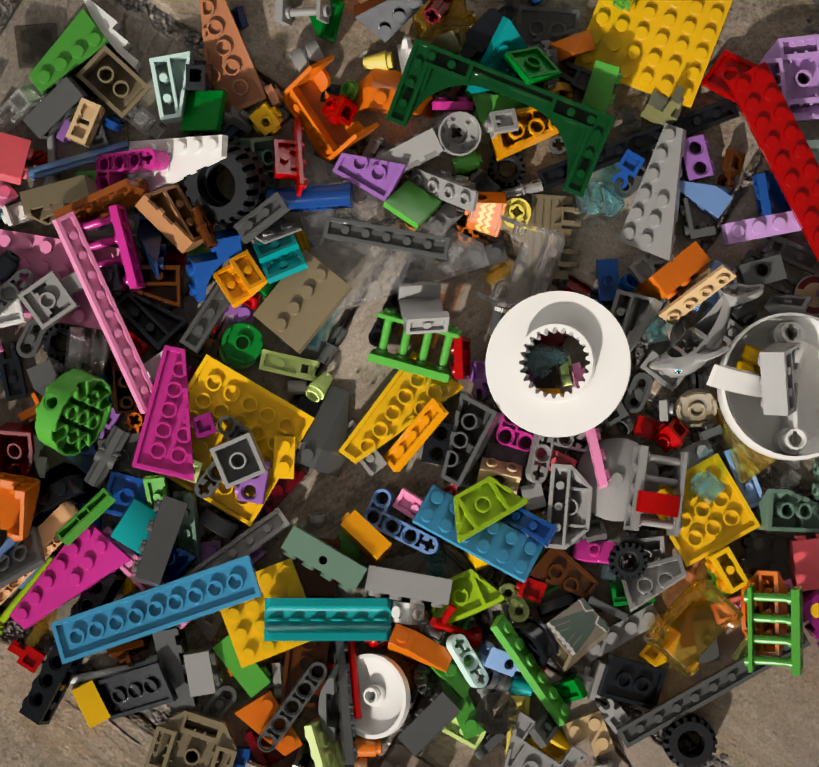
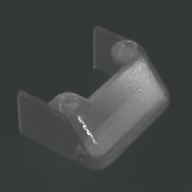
M502 215V220L514 224L513 237L515 240L520 241L521 245L509 281L501 280L497 282L492 294L476 292V296L497 306L513 308L531 296L549 292L565 245V237L557 231Z

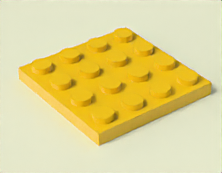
M718 453L686 470L681 511L682 529L678 537L669 536L679 555H681L686 567H689L761 525ZM659 485L657 493L671 495L672 487ZM657 515L658 519L668 520L669 516Z
M291 558L256 571L263 596L220 610L241 668L310 642L264 641L265 598H306Z

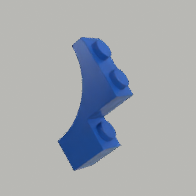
M235 228L213 232L219 245L209 249L210 252L188 256L189 264H186V271L191 282L188 283V290L190 296H193L197 302L206 301L207 285L216 269L227 260L242 252L241 236Z

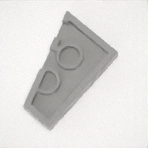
M681 555L647 563L648 567L645 569V573L639 576L640 578L633 579V581L622 580L630 612L687 577Z

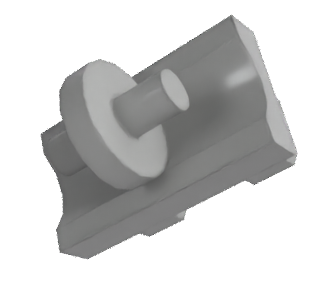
M598 659L592 661L591 667L585 666L583 673L577 672L576 674L581 679L588 693V699L594 701L595 698H605L597 694L606 665Z

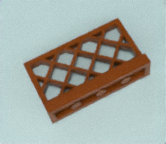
M126 178L57 209L53 213L55 218L74 211L76 217L83 218L84 222L107 216L110 212L109 206L115 204L124 205L125 210L134 207L144 194L150 192L145 178L136 181Z

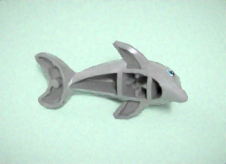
M736 267L729 268L737 275ZM734 278L718 290L719 300L697 324L688 329L686 316L676 321L670 333V346L662 355L653 359L649 367L653 370H660L671 378H682L692 374L701 367L707 368L712 366L714 358L721 356L729 350V345L720 346L726 333L731 307L758 298L764 292V285L738 284L736 278Z

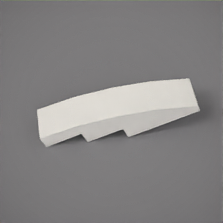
M83 0L99 30L118 54L138 72L143 65L128 53L132 45L117 33L121 28L120 24L93 1Z
M714 364L706 385L743 395L762 397V387L759 385L760 374L739 370L732 366Z

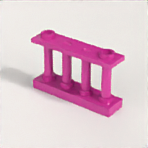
M117 204L109 206L110 212L107 216L84 222L83 218L76 217L91 251L113 244L119 246V256L97 262L98 266L122 264L126 273L122 277L123 286L128 285L130 289L144 288L145 283L125 206ZM110 223L113 225L115 230L114 236L89 243L87 230Z

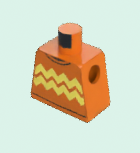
M479 192L474 212L456 206L455 213L466 215V227L498 237L507 205L506 193Z

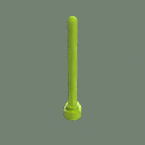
M50 555L46 559V563L37 570L0 615V635L4 631L5 622L10 618L9 615L53 561L54 555Z

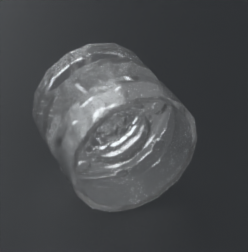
M69 327L65 356L66 371L81 369L82 364L87 363L88 373H92L94 364H96V373H103L108 358L109 344L102 330H100L99 338L96 339V329H92L89 338H85L84 328Z

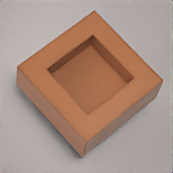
M272 84L265 86L264 89L272 106L281 107L282 105L279 100L283 98L278 87L274 89Z

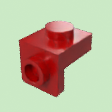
M527 577L525 583L517 580L514 590L517 591L516 595L518 597H523L540 604L547 584Z

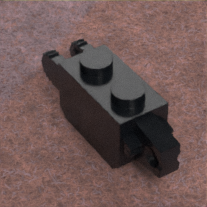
M510 2L506 3L499 10L495 8L488 9L466 32V46L461 50L460 55L472 60L477 55L481 58L503 16L512 21L518 9Z

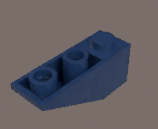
M140 220L137 231L139 249L156 278H160L161 270L165 269L164 255H167L166 241L169 240L149 220Z

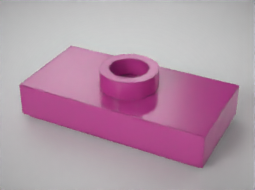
M582 539L579 543L574 544L573 559L582 562L609 564V553L618 544L617 542L607 541L587 543L585 539Z

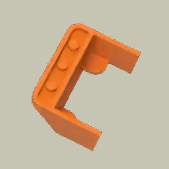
M333 55L310 65L283 92L285 105L294 118L300 117V124L304 126L305 135L324 161H331L338 157L341 153L362 141L379 126L378 122L364 128L358 121H352L350 127L343 124L336 126L326 120L327 116L321 113L325 102H320L321 94L325 91L324 99H328L329 94L326 89L331 84L330 75L325 67L335 59Z

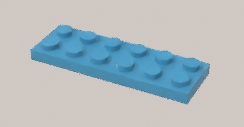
M432 485L412 523L525 583L544 545L501 521L495 522L459 544L456 533L454 496Z

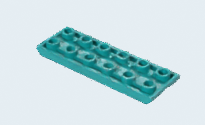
M265 598L264 641H389L391 637V599Z

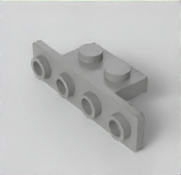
M417 167L413 168L411 182L435 198L470 212L476 210L479 192L475 190L476 183L468 181V177L455 176L452 174V171L441 169L440 172L430 173Z

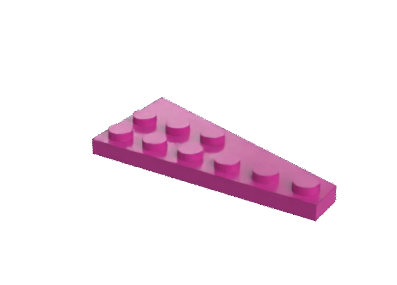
M164 345L132 467L195 482L186 350Z
M92 523L69 546H63L9 616L23 629H28L55 609L62 607L72 598L77 597L110 573L118 570L125 563L133 560V558L99 527Z

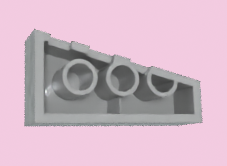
M369 565L365 591H369V596L381 597L382 593L390 595L389 599L402 601V597L411 598L410 603L422 605L423 601L431 602L432 607L443 608L444 604L449 605L453 580Z

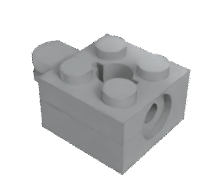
M51 271L21 292L18 297L41 329L46 330L81 306L75 295L82 291L83 287L76 272H71L62 278L58 271Z

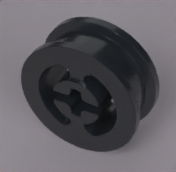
M529 617L525 620L524 626H517L514 629L519 637L523 639L525 646L533 654L539 666H544L547 663V658L555 657L559 653L558 644L554 636L538 619Z

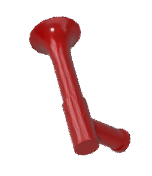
M449 603L440 619L433 617L430 620L432 627L452 634L464 635L472 648L477 647L481 642L482 631L480 628L474 627L468 631L448 623L455 610H457V607L452 603Z

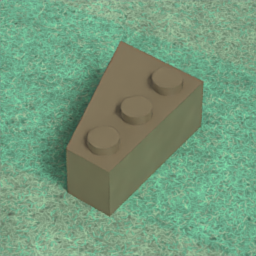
M77 175L73 178L19 193L24 215L49 226L53 224L52 220L56 219L53 211L93 194L98 190L95 180L86 175Z

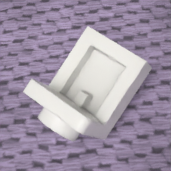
M392 601L391 622L419 625L424 620L425 605Z

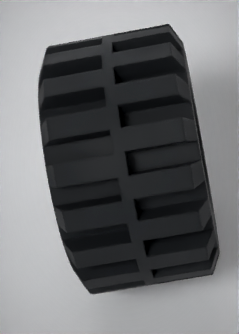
M694 713L691 715L687 714L663 728L664 734L661 733L662 747L669 759L678 767H699L701 764L706 766V761L708 759L711 761L714 758L712 753L717 751L715 744H717L716 734L708 722L701 716L699 717ZM686 731H697L700 734L698 746L692 751L680 750L678 748L679 737Z

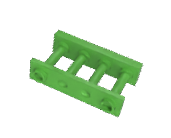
M385 308L378 312L377 317L385 319L379 347L369 352L367 361L446 383L452 379L453 375L451 369H448L447 363L453 338L459 339L463 330H459L457 326L449 324L448 332L438 333L445 335L439 364L433 365L427 361L433 333L424 334L419 358L416 360L408 358L407 351L411 335H405V330H403L399 353H389L387 346L392 323L403 324L402 317L393 308Z
M750 584L747 590H744V603H747L748 653H745L744 663L745 666H748V673H753L757 664L788 666V669H791V675L801 676L803 672V586H793L791 592L780 594L755 592V584ZM755 601L787 602L788 605H791V613H788V615L755 614ZM755 622L788 624V626H791V634H788V636L756 635ZM756 643L788 645V647H791V656H788V658L756 656Z

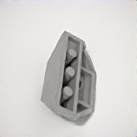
M551 463L547 521L557 526L558 530L548 547L545 546V548L566 550L590 530L593 487L573 465Z

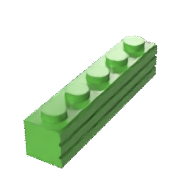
M103 487L55 534L62 543L69 546L116 499Z

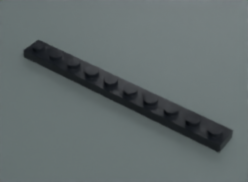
M724 99L679 116L678 120L670 125L686 130V137L738 118L740 115L735 102ZM658 124L604 145L593 172L619 163L627 149L637 155L655 149L664 125ZM567 159L537 170L544 191L565 183L568 167Z

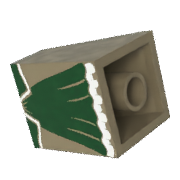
M583 597L545 624L554 636L559 648V653L552 658L564 672L601 642L610 630L606 620L602 617L600 618L595 612L593 605L587 603Z

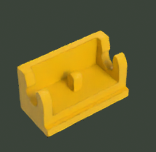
M89 680L71 689L89 728L111 718L93 680Z

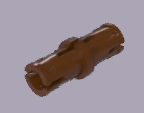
M203 206L193 207L190 213L197 226V233H200L206 249L216 247L219 243L213 233V225L208 221Z

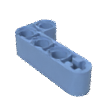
M378 489L375 491L364 513V518L376 530L425 554H436L439 552L441 541L437 536L389 513L395 501V495L391 490ZM385 492L388 495V501L382 504L379 498ZM374 511L379 514V520L376 523L371 520V514ZM393 520L398 524V529L395 532L389 529V523ZM410 530H414L417 535L413 542L407 537ZM422 539L425 541L433 540L432 544L435 547L428 550L429 546L420 542Z

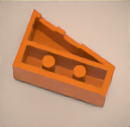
M694 241L674 257L673 262L668 261L649 278L639 284L637 289L643 296L655 298L659 301L665 297L669 300L678 293L676 289L680 285L684 288L693 281L691 276L694 274L699 276L707 269L705 265L711 259L700 245Z
M269 688L235 709L234 714L259 734L279 707V703ZM278 718L274 721L273 726L281 729L285 725V720ZM292 725L275 747L284 756L303 745ZM270 736L263 737L268 743L272 744L273 739Z

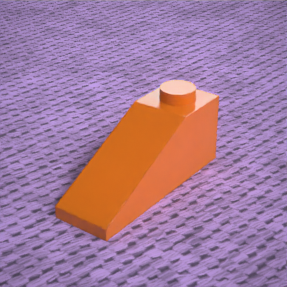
M396 623L388 642L389 650L447 672L452 660V656L447 648L415 630Z

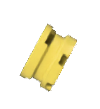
M512 198L507 201L503 221L512 228L523 227L531 217V207L522 198Z

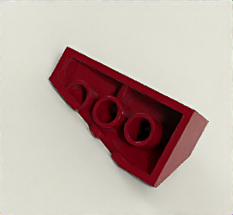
M6 422L0 426V472L30 477L35 453L33 431L25 423Z

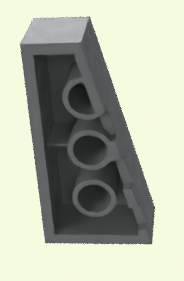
M467 392L460 393L458 410H456L455 423L450 436V445L446 453L441 478L457 487H463L468 482L503 413Z
M165 495L160 500H156L153 507L155 515L153 520L149 519L145 531L148 533L146 539H142L138 551L140 554L133 563L131 569L133 573L130 580L151 587L160 585L188 503Z
M177 626L153 633L158 661H163L178 696L176 701L168 703L166 706L170 707L171 712L196 708L198 698L197 696H190L183 656L188 651L185 629L180 630Z

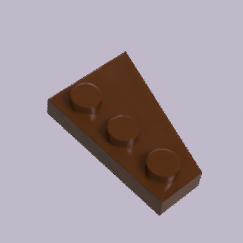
M547 548L537 559L529 573L530 576L585 599L600 584L563 549Z

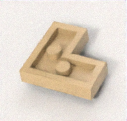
M599 709L569 720L562 726L569 745L589 738L596 757L615 750Z

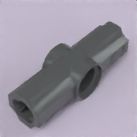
M117 425L113 426L105 443L97 450L93 459L95 461L84 481L99 489L103 486L108 474L117 465L121 457V451L131 433Z

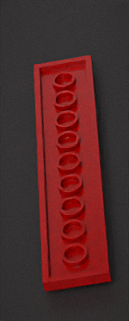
M765 61L726 83L819 263V165Z

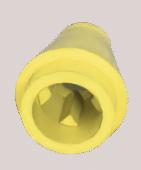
M387 50L363 57L364 69L389 70L394 68L392 51L387 52Z

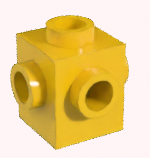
M267 100L249 116L253 122L254 129L259 134L263 133L264 136L269 133L275 134L281 128L280 123L283 120L281 111L276 106L272 107Z

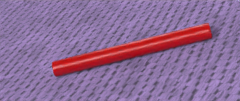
M347 641L354 719L362 718L356 644L355 641Z

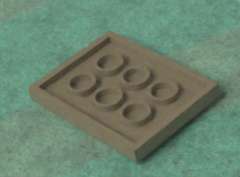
M304 250L302 255L308 268L281 279L253 314V316L299 354L302 353L353 289L307 250Z

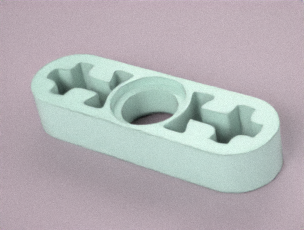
M462 634L450 635L447 638L446 647L466 681L473 688H484L489 680L488 674L467 638ZM456 640H459L458 647H455ZM467 655L471 658V664L468 667L464 664V658Z

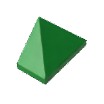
M330 0L331 16L329 17V24L317 20L316 16H309L318 37L335 43L345 5L344 2Z

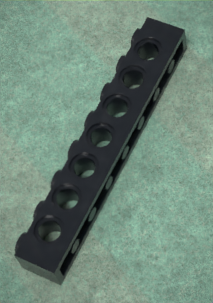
M115 571L81 593L77 603L71 608L70 616L90 610V603H92L93 609L113 602L126 576ZM100 584H102L101 592L99 591ZM56 641L51 647L48 658L42 663L41 671L32 682V688L28 696L22 701V707L19 713L37 725L50 723L83 660L81 658L61 666V658Z

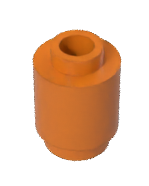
M356 736V740H353V746L357 747L358 757H376V755H381L382 753L381 738L367 739Z

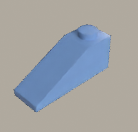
M681 180L679 182L680 196L682 198L687 197L689 203L714 220L721 216L733 199L729 195L730 191L722 186L717 187L715 185Z

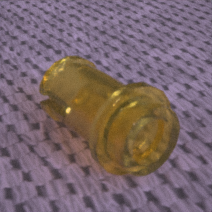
M503 262L492 271H486V274L483 276L489 286H495L497 281L511 274V270Z
M42 620L33 625L32 631L27 639H25V643L30 647L36 648L44 633L48 632L47 628L49 625Z

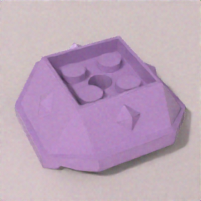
M819 34L778 38L761 59L760 64L766 61L796 122L819 120ZM798 75H803L806 78V84H801L798 81Z

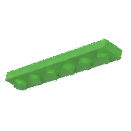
M504 614L498 615L490 629L557 726L565 725L571 713L569 706L558 694L557 689L536 662L533 654L527 649L523 639L516 633L511 622L507 620Z

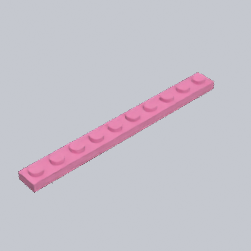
M74 211L66 213L52 220L137 407L141 414H145L153 384Z

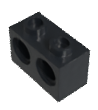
M441 422L438 427L446 428L447 435L445 438L440 439L436 437L435 430L424 442L421 457L423 462L444 465L446 453L450 445L453 424ZM439 447L443 450V456L440 459H435L431 456L433 448Z

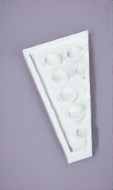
M209 135L129 141V151L146 148L166 151L169 154L170 163L165 170L128 174V179L136 181L145 178L150 192L183 180L185 176L193 175L199 169L205 166L209 167L227 158L228 136Z

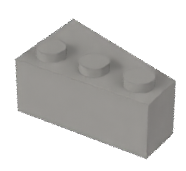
M433 128L425 132L423 130L414 134L413 138L408 141L404 139L394 144V148L388 151L385 148L375 153L376 157L374 159L407 165L404 171L406 173L439 157L444 150Z

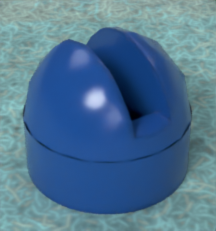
M626 274L619 281V286L623 288V291L627 292L634 290L638 285L631 274Z

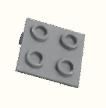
M281 217L257 235L250 243L251 245L257 242L267 244L302 229Z

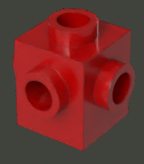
M330 94L325 101L321 113L327 116L326 120L333 125L343 124L350 127L359 108L350 102V98L343 94H339V96Z
M675 416L668 422L662 421L655 428L657 432L652 438L666 453L672 448L677 450L683 445V440L690 430Z

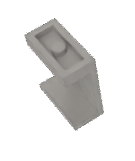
M441 281L399 284L398 303L405 335L448 332L450 316L448 311H443L440 298Z

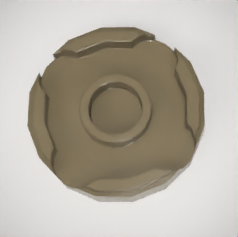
M694 388L684 392L679 396L675 404L678 420L685 423L688 427H701L708 424L710 419L716 416L718 410L715 396L710 391L702 388Z

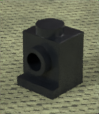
M194 60L193 64H186V90L212 91V65H206V60Z

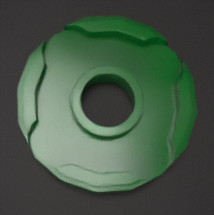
M245 322L235 323L227 328L222 338V347L226 356L233 362L241 364L250 363L257 359L262 353L264 346L263 335L260 330L254 325ZM241 337L248 339L249 344L245 349H241L237 345V341Z

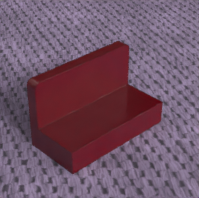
M252 728L245 731L244 737L258 764L270 767L286 757L276 748L271 752L261 751L257 744L259 734ZM264 738L261 739L263 746L271 745Z

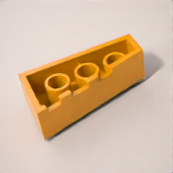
M532 107L515 109L519 130L497 134L496 138L491 139L496 160L499 161L559 134V131L538 110Z

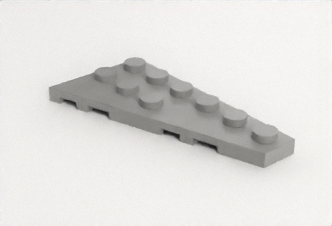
M665 123L617 241L673 262L674 255L672 252L673 244H675L676 240L674 232L675 223L678 220L681 190L679 189L680 178H682L681 162L685 150L686 130Z

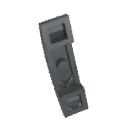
M338 664L330 671L321 690L318 702L321 726L329 741L334 744L340 734L339 713H333V695L340 683V665Z

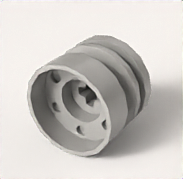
M446 111L439 115L433 123L432 128L445 153L464 156L474 151L481 141L482 131L480 124L468 112ZM452 128L457 129V136H451L453 134Z

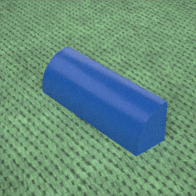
M352 183L307 186L306 189H303L301 197L296 196V187L270 188L267 192V199L275 192H279L291 209L288 212L354 208Z

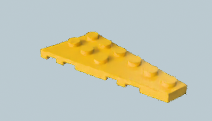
M413 351L408 358L416 360L419 358V355ZM398 370L338 451L357 464L407 429L432 398H438L441 403H444L464 389V387L453 379L446 383Z

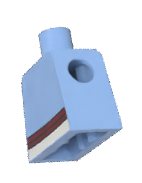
M484 638L477 654L483 666L511 677L514 676L515 672L521 674L502 645Z

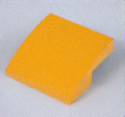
M247 249L229 259V265L213 273V278L233 309L255 295L268 282Z

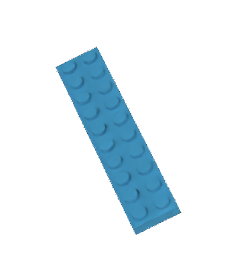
M247 555L50 624L61 662L66 664L263 595L251 556Z

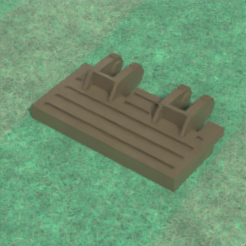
M532 194L526 277L568 280L569 271L559 270L560 267L580 268V263L561 262V254L581 255V250L561 249V247H570L572 230L562 229V226L582 227L583 222L580 220H563L564 213L583 214L584 209L564 207V205L573 206L574 196Z

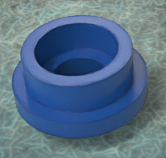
M111 114V117L106 116L105 118L106 127L117 132H121V129L125 128L126 124L122 122L123 119L121 117Z

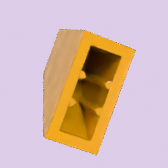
M356 510L352 513L348 511L340 519L342 522L340 529L375 566L390 552L392 543Z

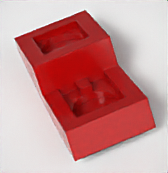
M638 490L636 511L678 518L681 496Z

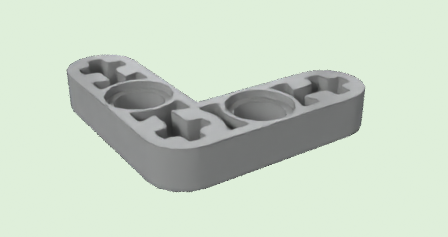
M586 433L569 436L564 444L560 442L559 437H546L534 434L526 467V479L531 483L538 484L545 481L553 445L577 452L589 451ZM574 439L584 441L585 445L581 446L579 443H573ZM539 441L547 442V445L539 444ZM540 447L545 451V456L542 459H538L536 455ZM534 463H542V466L534 465ZM533 471L540 473L539 477L533 475Z

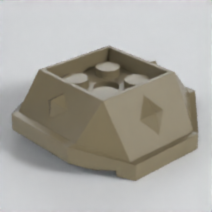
M186 709L157 725L144 767H233L238 748L225 721ZM195 751L198 754V759L193 760L189 758L188 752Z

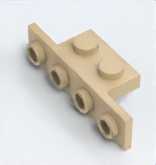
M723 264L714 271L708 268L687 286L680 289L677 293L678 298L659 311L658 316L669 324H674L736 278V274Z

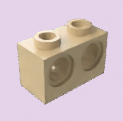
M81 97L65 137L90 148L106 109Z

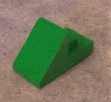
M574 673L552 684L565 703L583 699L588 695L579 676H575Z

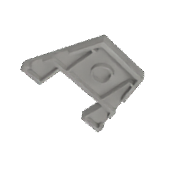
M519 710L503 767H576L579 763L584 762L588 755L571 744L560 762L548 756L524 740L536 721Z

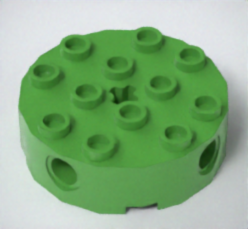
M71 369L63 373L53 383H50L46 387L45 395L35 409V430L38 440L64 456H75L81 453V449L86 445L91 446L104 429L111 412L112 403L109 402L111 388L104 379L93 376L83 369Z

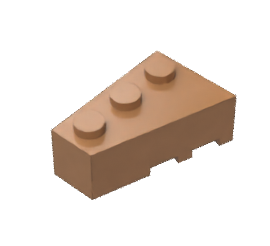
M178 183L144 194L135 205L182 254L199 248L204 242L200 233H197V226L190 213L192 206Z

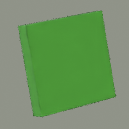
M407 180L384 201L383 207L418 229L441 207L442 202L410 180Z

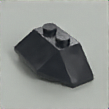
M63 462L45 473V478L36 477L40 480V492L31 527L33 525L36 527L43 523L62 503L71 501L76 505L100 492L101 488L93 487L84 481L86 474L74 465Z

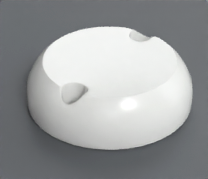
M792 312L767 316L747 326L735 337L729 345V350L724 353L720 365L734 367L737 360L742 359L740 354L745 344L763 350L776 342L800 343V350H796L795 363H799V370L794 372V383H798L797 409L789 416L764 415L760 404L761 397L743 395L717 388L721 412L732 432L745 445L762 455L790 461L818 457L819 318Z

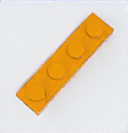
M432 398L384 455L383 458L393 472L401 471L449 414L438 398Z

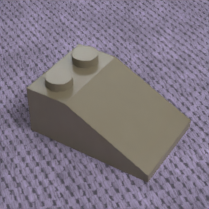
M106 45L76 75L122 119L151 89Z

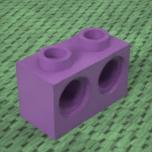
M703 134L689 137L685 140L684 156L681 162L685 181L694 182L710 178L714 175L715 164L708 154V151H710L709 141L704 138ZM691 143L699 147L698 153L690 151L689 145ZM699 163L704 167L702 174L695 171V164Z
M265 461L268 472L236 485L235 495H238L237 500L264 504L271 461ZM247 485L255 487L256 494L253 497L245 493Z

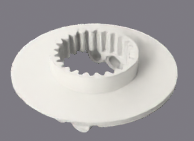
M569 291L539 293L515 305L495 327L486 352V378L492 397L500 410L519 427L546 437L574 436L589 431L601 424L614 412L621 402L631 375L630 348L626 335L617 319L597 301L585 295ZM558 330L562 334L566 331V334L573 335L575 339L580 340V345L586 346L583 351L589 354L585 359L590 364L585 366L589 372L583 374L585 381L578 382L579 388L573 387V393L566 391L564 396L557 394L555 397V395L550 393L547 395V393L540 391L539 388L534 386V383L529 379L530 376L524 373L528 367L524 366L523 363L528 361L525 354L530 353L528 346L535 345L534 339L540 340V334L547 336L548 331L555 334Z

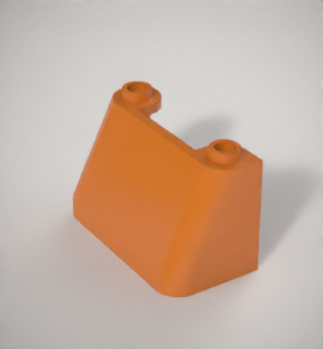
M0 472V529L7 530V536L11 540L23 541L30 533L40 492V480L33 477Z

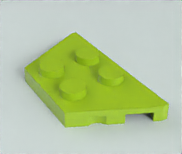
M486 477L453 497L457 542L460 544L523 507L529 501L525 497L521 498L512 492V489L501 485L493 477Z
M473 569L449 578L453 580L449 603L454 604L457 610H455L448 623H456L506 601V597ZM444 604L443 608L432 607L433 617L440 619L448 605Z

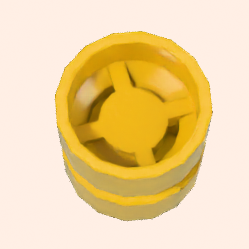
M745 344L740 354L742 359L737 360L734 367L761 375L758 355L762 350Z

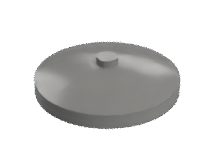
M609 438L598 442L600 449H604L606 461H603L604 468L608 469L611 481H608V486L598 489L590 450L581 457L577 470L593 487L591 513L602 519L618 522L624 521L633 446L640 444L625 438ZM649 462L647 464V475L659 476L656 463ZM649 483L644 485V491L658 492L659 485Z

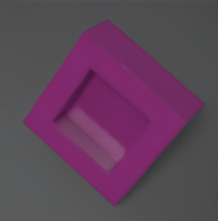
M211 412L190 419L197 439L218 432Z

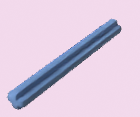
M122 141L29 168L28 174L31 180L40 179L95 163L102 154L129 151L130 147L127 141Z

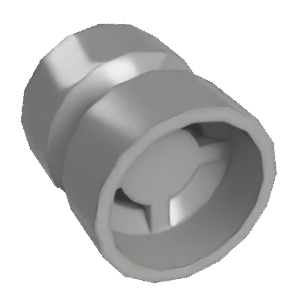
M316 40L305 44V49L299 47L289 52L300 75L310 65L325 58Z

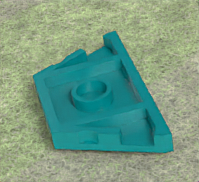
M503 16L480 63L516 76L517 73L503 59L505 52L528 47L511 20ZM470 85L466 89L472 94L490 91L482 87Z

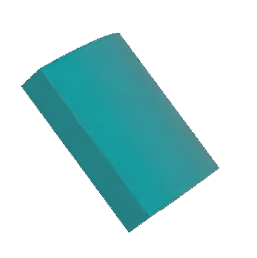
M294 233L267 244L262 242L252 244L269 284L308 268Z
M134 498L110 537L140 554L138 549L142 539H146L148 533L145 531L149 519L153 520L155 515L153 508Z

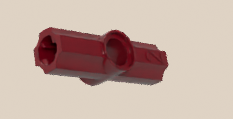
M431 0L423 11L426 23L434 25V23L440 22L443 16L448 15L454 0Z

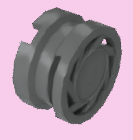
M702 370L701 372L695 371L689 374L688 390L702 388L709 391L710 386L706 385L709 379V372Z

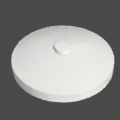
M378 653L362 654L357 656L362 718L354 719V715L351 716V725L355 726V732L358 736L367 739H379L395 733L405 722L410 708V688L403 670L394 660ZM349 673L347 674V682L351 683ZM336 690V704H337V708H338V698H337V690ZM352 694L349 695V703H352Z

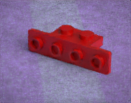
M295 117L292 127L293 140H273L274 178L295 180L297 197H301L303 189L307 187V177H304L303 173L306 169V160L302 157L305 152V142L301 141L304 134V126L300 124V117Z

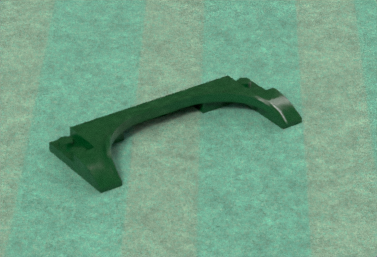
M418 38L415 39L386 120L406 127L410 117L421 103L434 93L449 87L470 85L491 90L538 110L555 125L563 139L568 161L567 176L563 190L583 197L615 120L614 116L535 84L527 85L520 78Z

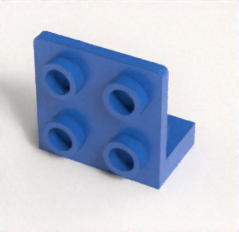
M759 173L752 177L758 217L792 211L773 173L766 175L765 173Z

